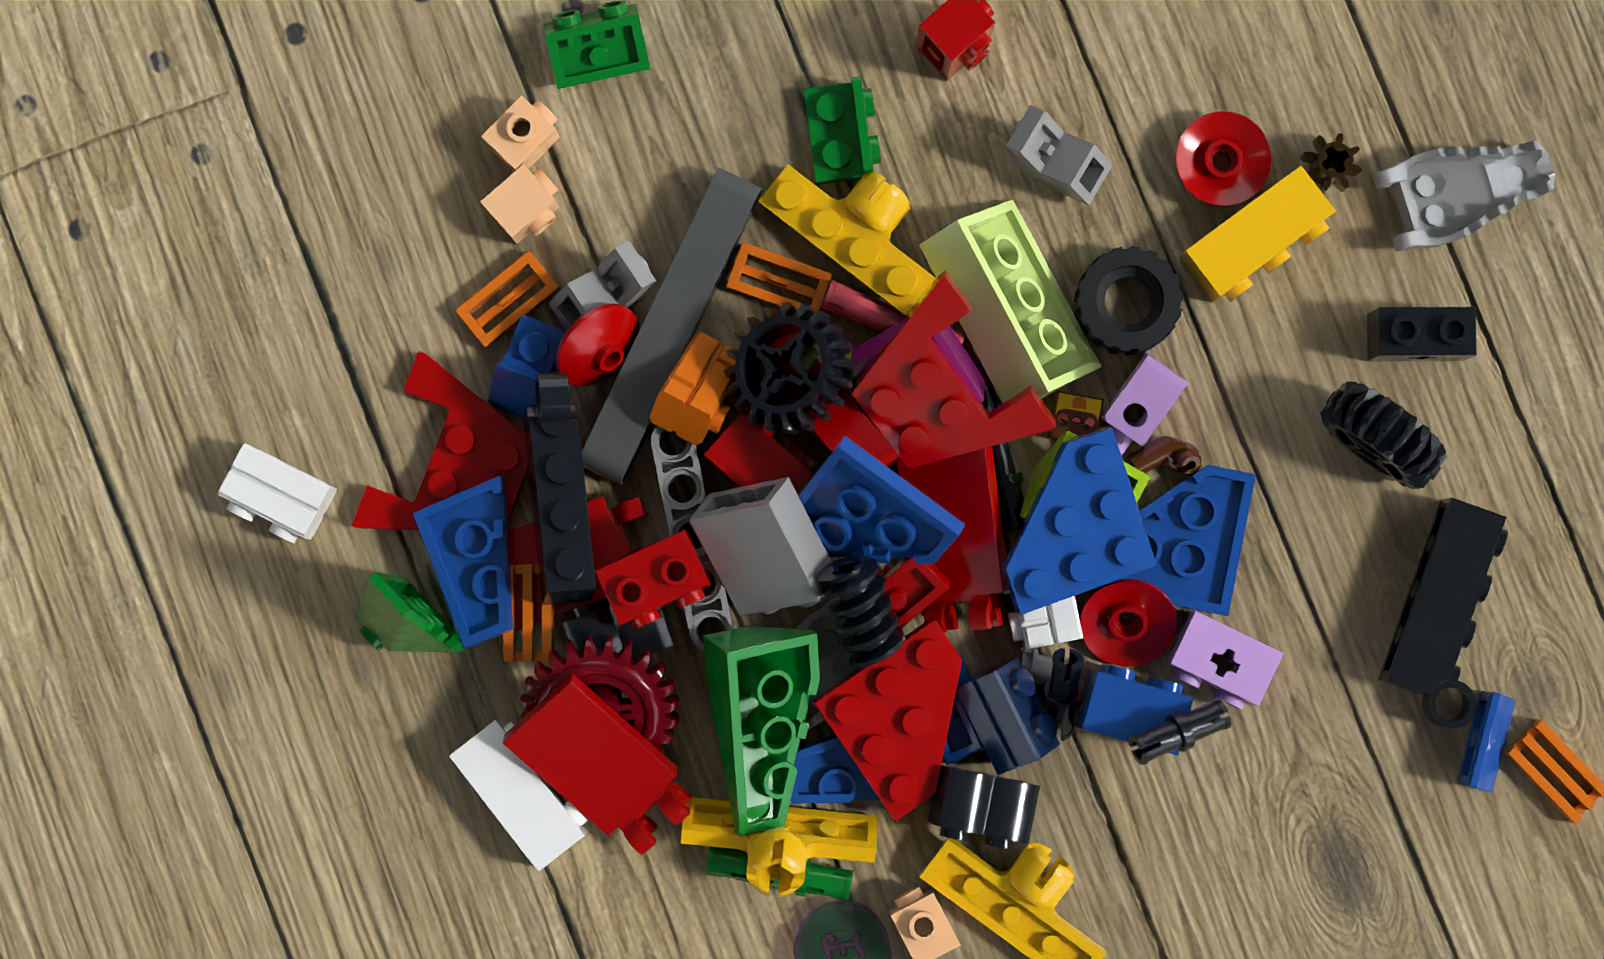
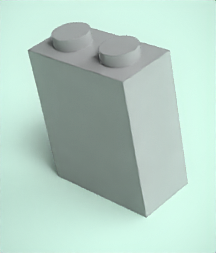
M789 477L710 493L689 519L739 616L758 612L762 615H768L781 608L797 605L802 608L811 607L824 598L822 590L833 582V580H817L819 572L831 564L832 561Z

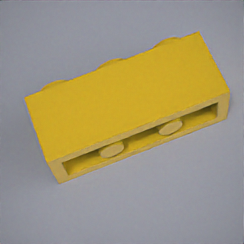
M1301 165L1188 248L1179 258L1213 303L1224 294L1231 302L1253 285L1248 278L1251 274L1262 266L1269 274L1292 257L1287 248L1301 238L1308 245L1327 231L1330 227L1324 220L1335 213L1336 210Z

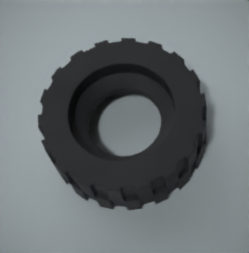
M1131 246L1129 249L1115 248L1111 252L1103 253L1097 257L1081 276L1077 284V291L1074 294V302H1076V310L1074 312L1076 319L1081 323V329L1085 336L1088 335L1093 340L1092 343L1098 348L1102 346L1108 349L1107 352L1113 354L1125 353V355H1135L1142 351L1144 353L1160 344L1176 327L1175 324L1182 312L1180 305L1183 301V291H1180V280L1177 273L1174 274L1170 269L1171 265L1166 260L1163 261L1157 257V253L1151 250L1148 252L1140 250V247ZM1119 279H1137L1148 288L1151 294L1152 305L1150 312L1145 319L1136 324H1121L1115 321L1106 310V291L1113 282Z

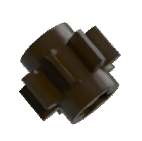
M1341 133L1328 144L1321 135L1317 136L1313 140L1317 153L1304 152L1300 157V160L1309 163V172L1307 173L1311 179L1320 184L1319 189L1322 193L1326 192L1330 185L1333 184L1336 185L1339 191H1345L1349 188V182L1345 175L1357 176L1362 171L1360 166L1353 164V156L1360 148L1358 146L1349 148L1343 144V134ZM1326 158L1328 160L1336 158L1340 165L1336 169L1329 168L1326 170L1322 162Z

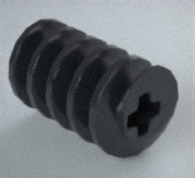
M852 556L836 560L823 568L817 575L818 581L833 580L822 592L826 599L840 598L829 607L831 616H845L835 626L838 633H852L843 640L842 644L844 650H858L849 658V663L854 668L867 667L887 659L897 652L905 641L902 628L897 626L899 619L896 611L891 609L892 601L890 595L884 592L886 585L883 577L878 575L879 566L877 561L870 556Z

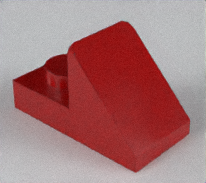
M904 558L892 569L885 565L878 571V575L883 577L886 585L884 592L890 595L892 601L891 609L896 611L899 622L897 626L901 628L950 587V581L934 564H915L914 558Z

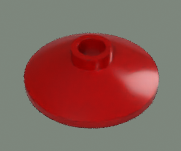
M1229 111L1209 113L1191 123L1182 134L1175 154L1177 174L1185 189L1199 201L1217 207L1241 204L1258 193L1269 176L1272 161L1269 142L1260 127L1249 118ZM1217 154L1226 156L1229 161L1228 168L1226 170L1216 169L1212 162L1213 156Z
M621 304L601 305L582 315L570 326L559 343L555 359L557 371L566 372L569 384L574 386L594 385L613 375L623 366L640 331L636 315L628 307Z
M1121 579L1099 587L1088 597L1081 610L1080 624L1083 641L1096 657L1112 665L1134 667L1150 663L1167 651L1176 635L1177 616L1169 597L1155 585L1137 579ZM1123 612L1136 613V616L1132 619H1123L1120 617V614Z

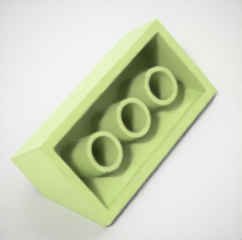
M1013 200L958 219L919 245L927 259L930 270L935 274L936 278L946 270L971 304V312L959 319V322L972 344L975 355L980 359L989 376L996 395L1002 403L1030 385L1040 399L1102 367Z

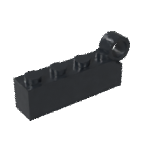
M566 372L538 373L535 375L536 405L526 406L523 423L542 605L591 601L596 591V579L579 422L575 402L570 401V388Z
M1452 497L1441 499L1378 678L1380 681L1423 695L1422 709L1426 718L1434 725L1444 728H1460L1469 723L1475 715L1477 708L1475 694L1467 684L1458 681L1461 668L1456 665L1461 648H1467L1473 639L1476 621L1471 619L1477 602L1482 603L1488 595L1492 576L1487 573L1493 556H1500L1508 536V531L1503 529L1507 517ZM1451 687L1460 694L1462 709L1454 719L1445 720L1436 710V698L1442 690Z

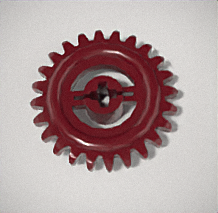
M588 635L585 640L584 652H579L574 646L573 641L569 639L566 643V658L561 657L554 648H551L548 655L551 668L544 666L541 661H537L534 666V673L538 680H534L532 676H528L525 679L524 687L528 693H523L520 697L519 704L525 710L521 713L520 720L573 673L623 719H634L631 726L661 753L664 754L663 744H669L674 740V731L671 728L679 724V714L674 710L677 709L680 701L677 694L668 696L674 689V679L668 677L665 681H659L664 673V664L661 661L654 667L647 669L650 659L648 649L643 650L642 654L637 658H631V640H627L624 647L618 653L614 652L611 635L607 636L602 650L596 649L592 636ZM621 690H622L629 698H623V699H622V692H621Z

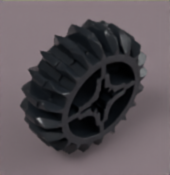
M782 302L779 314L772 307H764L763 322L755 317H747L751 331L748 334L741 331L734 332L735 338L741 342L738 350L734 348L726 350L727 356L736 360L735 365L723 370L725 376L736 380L726 390L730 396L739 398L735 405L738 412L742 414L749 413L748 419L751 424L757 427L764 424L765 430L770 433L777 434L783 428L784 433L791 436L797 435L800 425L809 432L815 431V416H818L825 422L831 421L832 416L828 407L831 404L838 407L845 406L844 399L838 396L840 388L846 390L853 388V382L843 377L845 372L856 368L854 361L844 358L853 349L852 345L845 339L840 340L844 330L837 323L830 324L831 319L828 314L823 311H818L814 314V309L807 304H801L796 310L795 306L789 302ZM799 333L796 338L791 336L789 341L782 347H770L786 335ZM817 347H819L821 354L819 377L815 375L813 370L814 361L819 354L816 351ZM777 359L787 364L790 363L795 367L794 370L801 374L803 378L799 379L792 374L789 375L785 368L777 363ZM762 361L765 366V376L761 384H759V368ZM804 389L810 391L795 403L779 406L783 399L788 401L796 391Z
M1347 381L1334 391L1325 402L1327 405L1320 415L1329 433L1363 462L1374 468L1378 473L1387 476L1391 481H1397L1400 485L1407 486L1410 489L1424 488L1430 479L1433 480L1442 469L1440 466L1447 456L1444 445L1440 443L1439 438L1432 434L1430 428L1423 425L1416 416L1411 415L1403 406H1399L1389 397L1380 394L1376 389H1370L1363 383Z

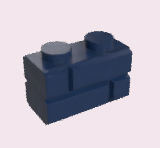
M1018 657L973 675L959 684L956 689L997 775L1037 761L1060 745L1057 738V725L1053 717L1044 712L1035 694L1036 685L1034 678L1028 670L1022 667Z

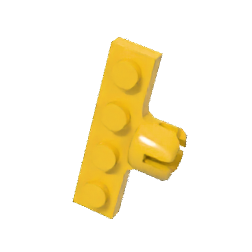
M787 164L758 202L907 318L915 305L920 303L931 289L932 283L936 278L890 243L891 232L910 210V202L904 192L895 184L889 185L885 181L886 178L881 174L868 172L863 175L847 197L837 200L831 198Z
M691 797V800L686 804L690 808V814L683 820L681 844L745 851L748 854L747 880L755 890L763 895H769L770 880L780 881L778 897L792 894L802 886L805 877L806 861L809 858L820 857L875 863L878 816L789 807L784 826L740 837L735 831L730 801Z
M946 838L920 873L922 880L1030 959H1103L1106 955L1104 948L1060 917L1055 911L1057 903L1073 884L1074 870L1066 860L1058 856L1046 873L1042 875L1041 873L1051 860V857L1048 855L1052 851V849L1036 842L1029 844L1011 868L1003 872L989 865L957 840Z

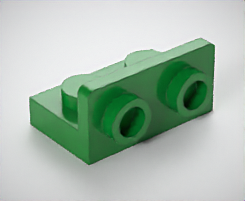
M625 0L610 1L598 6L599 12L580 15L578 10L564 11L551 17L552 22L544 24V34L557 89L651 69L637 4L627 5Z
M861 76L851 77V83L804 89L816 185L860 180L865 173L873 172V165L881 164L878 135L869 136L867 118L875 117L872 89L862 88Z

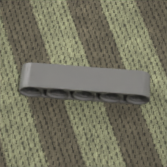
M657 426L651 436V447L669 536L681 532L686 525L691 524L689 519L706 499L707 492L697 445L687 441L686 448L682 453L678 455L665 454L661 449V439L668 431ZM679 477H689L697 485L695 497L686 503L676 502L670 495L671 484ZM702 546L696 551L705 570L714 575L716 587L710 596L684 607L691 640L699 650L704 651V642L699 636V626L704 619L709 617L720 619L724 623L726 631L734 629L727 591Z

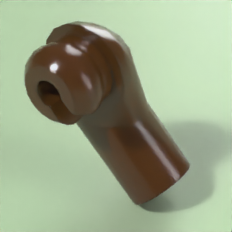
M1161 436L1127 456L1130 465L1144 473L1161 465L1184 475H1192L1199 471L1202 464V458L1194 445L1170 436Z

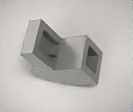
M1032 105L1029 106L1023 118L1015 125L1011 138L1006 145L1014 154L1011 161L1025 173L1055 191L1087 205H1090L1113 166L1095 144L1064 132L1046 111Z
M627 241L614 248L594 270L567 283L548 304L567 331L582 315L601 305L621 304L632 309L650 294L648 288L656 280L649 271L645 259L637 253L630 241Z

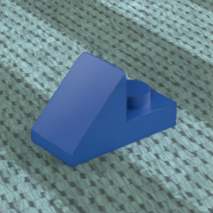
M526 314L522 315L504 360L496 364L488 403L523 418L526 406L536 405L535 375L538 373H552L554 371L556 352L566 332Z

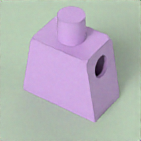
M1146 352L1102 414V419L1109 423L1107 427L1113 428L1121 456L1133 440L1141 446L1146 443L1188 385L1184 378ZM1133 403L1140 404L1145 408V412L1138 422H1129L1123 416Z

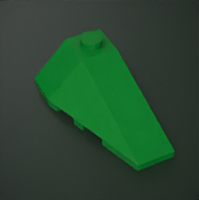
M375 572L367 580L356 617L364 624L359 629V632L375 649L379 651L385 647L388 651L464 653L468 649L463 647L458 632L406 577Z
M745 626L703 635L706 680L736 834L741 837L782 827L785 825L798 772L794 764L800 739H806L809 723L805 719L811 695L817 694L820 681L817 633L813 630Z

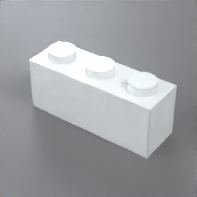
M501 718L496 719L449 755V757L539 872L588 833L583 826L588 821V818L568 800L564 801L552 786L502 744L504 734L515 723L511 721L505 725Z

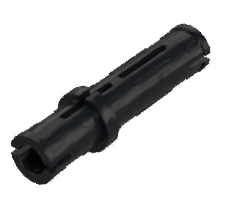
M993 386L985 387L984 401L981 402L987 412H991L998 407ZM1008 442L994 445L992 448L1004 533L1015 528L1016 530L1024 528L1025 523H1023L1025 519L1020 516L1024 502L1020 484L1024 482L1022 472H1016Z

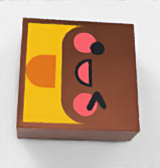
M1057 390L1052 415L1056 419V427L1049 430L1048 439L1058 440L1066 430L1077 436L1099 430L1104 398Z

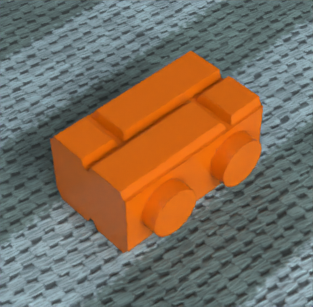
M701 331L696 333L659 391L649 416L651 423L669 432L676 431L677 436L694 445L701 444L709 430L718 434L731 409L724 404L727 400L736 403L739 399L728 394L726 389L736 380L725 376L723 371L729 366L735 365L736 360L728 357L726 350L733 348L728 345L721 346L720 341Z

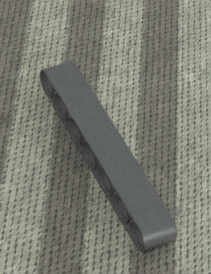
M718 168L585 443L582 450L583 468L619 485L624 483L653 424L649 416L658 393L696 334L757 206L763 190L762 187L721 168Z

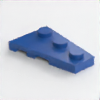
M498 476L413 513L464 648L474 647L513 630L505 477Z
M836 734L798 747L794 764L798 772L791 796L792 804L851 803L853 800H880Z

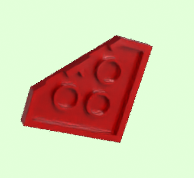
M933 617L907 634L903 645L890 657L874 665L856 669L812 700L895 822L936 794L962 658Z

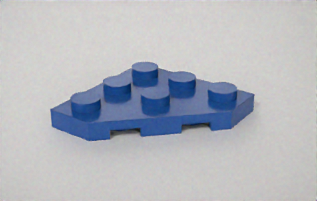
M1105 427L1063 442L1053 460L1055 464L1043 488L1040 487L1023 522L1025 526L1013 550L1010 549L1002 565L1016 612L1020 615L1157 566L1112 427Z
M846 436L843 437L798 494L829 557L870 556L876 559L877 563L886 564L889 563L891 558H914L915 564H934L956 540L965 526L962 521Z
M1207 465L1140 509L1139 512L1157 566L1122 579H1137L1155 585L1169 597L1173 606L1228 616L1256 474Z

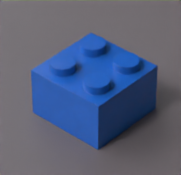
M1102 664L1100 672L1087 671L1082 690L1081 704L1077 708L1073 726L1128 741L1130 735L1138 734L1165 722V718L1169 714L1177 711L1184 714L1191 711L1194 698L1181 695L1184 685L1152 677L1148 678L1147 685L1134 681L1135 671L1110 664ZM1176 749L1169 753L1178 756L1179 750Z

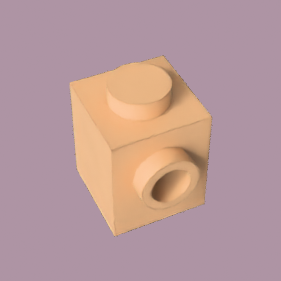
M521 95L481 137L486 145L514 172L523 164L529 169L560 138L556 128L553 126L558 119L539 100L531 105Z
M524 164L480 201L487 212L516 244L531 232L537 236L545 231L556 220L557 217L553 212L559 208L558 203L552 196L558 191L557 187L540 168L532 174Z
M918 886L894 899L897 907L889 910V913L912 959H936L960 946L932 889L922 892Z

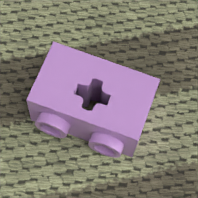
M1189 611L1165 664L1175 668L1172 677L1197 689H1199L1202 682L1219 689L1216 698L1242 710L1245 703L1255 706L1260 705L1284 653L1197 611ZM1227 651L1226 660L1233 665L1230 671H1220L1216 674L1217 665L1210 660L1213 654L1223 655Z

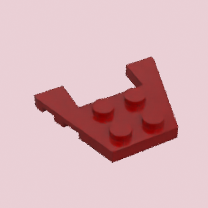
M946 270L938 275L928 293L920 303L915 305L901 328L891 340H888L854 384L851 393L888 443L898 453L908 469L1042 433L1056 427V419L1031 385L991 412H987L933 340V336L971 312V304Z
M418 351L403 391L449 409L441 434L415 501L411 502L367 485L351 526L360 529L419 531L413 515L414 512L498 476L505 477L507 521L509 523L528 473L525 434L426 353Z

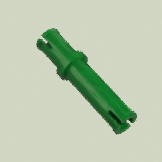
M710 847L705 875L749 882L746 876L748 854L742 850ZM811 858L806 861L803 885L795 890V895L805 897V893L848 901L854 870L822 866L811 863ZM770 880L769 886L779 887L780 881Z

